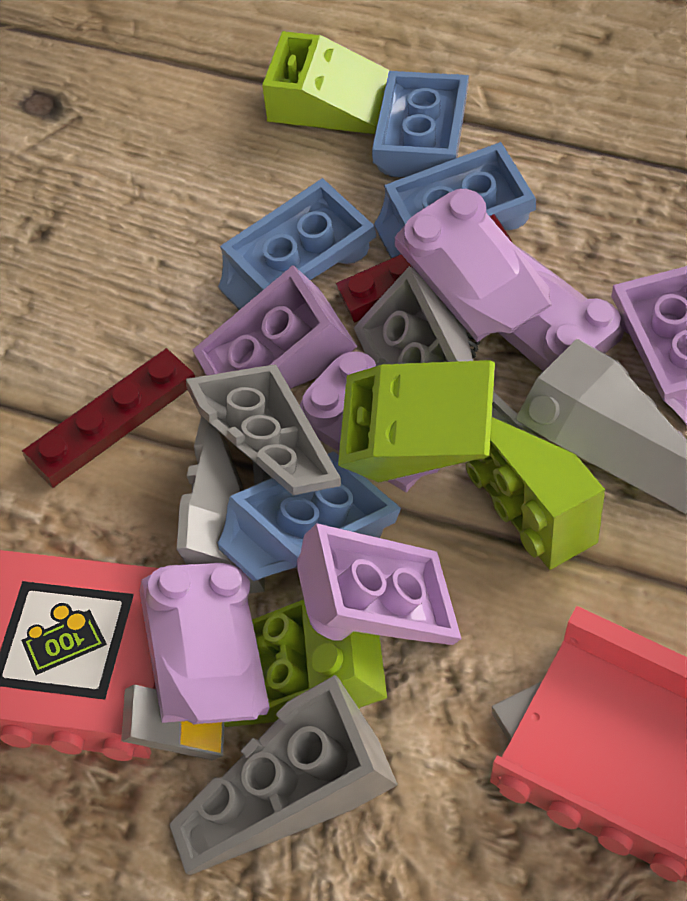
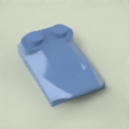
M389 71L372 148L373 163L377 165L380 172L391 177H407L458 158L469 75Z
M502 142L384 185V203L374 225L387 252L393 258L401 255L395 247V236L413 215L449 192L457 189H469L477 192L486 203V213L489 216L495 214L505 230L517 229L527 222L530 212L536 210V198Z
M322 178L220 246L223 257V269L218 287L240 310L292 265L309 280H312L337 263L350 264L361 260L368 253L370 248L369 242L376 238L375 226Z
M333 451L328 453V456L341 477V486L292 495L275 479L271 478L238 492L229 498L226 521L218 541V547L251 580L256 581L296 568L304 535L316 523L380 538L384 528L396 523L401 507L364 476L338 466L339 455Z

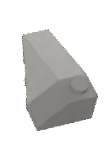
M410 266L354 326L365 354L374 359L376 366L382 364L473 361L465 327L416 270Z
M576 339L536 379L515 420L562 448L687 514V439L670 424L657 409L658 406L654 401L642 392L628 376L629 373L617 360L582 340Z
M276 364L186 379V387L199 414L289 493L298 495L341 486L340 475Z
M201 416L194 443L198 465L189 466L187 472L189 484L192 485V493L183 494L179 506L177 551L186 565L225 563L236 566L219 550L218 541L224 529L229 498L243 491L244 488L225 436ZM248 577L250 581L249 593L265 592V577L256 581Z
M334 675L288 701L276 713L279 719L258 740L252 738L241 750L244 755L221 778H213L169 824L186 874H195L349 812L398 785L377 736L338 677Z

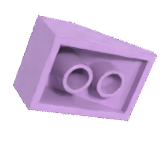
M292 265L197 345L193 352L206 375L276 364L291 389L319 377L336 358L344 353L352 352L357 348V345L321 290Z

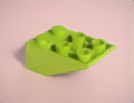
M282 31L262 85L267 122L376 134L390 70L321 35Z
M480 360L382 364L347 375L338 466L379 483L489 457L495 362Z
M492 417L489 457L468 461L466 463V470L474 485L478 488L484 487L492 497L494 508L500 518L505 522L511 521L520 532L522 544L527 552L534 558L539 556L547 568L552 570L596 545L599 541L605 488L576 454Z
M304 599L252 619L269 710L267 715H258L257 719L224 722V726L234 727L276 722L279 719L276 713L288 701L334 675L340 679L358 708L386 699L387 691L380 635L353 631L343 640L334 641L317 633L312 627Z

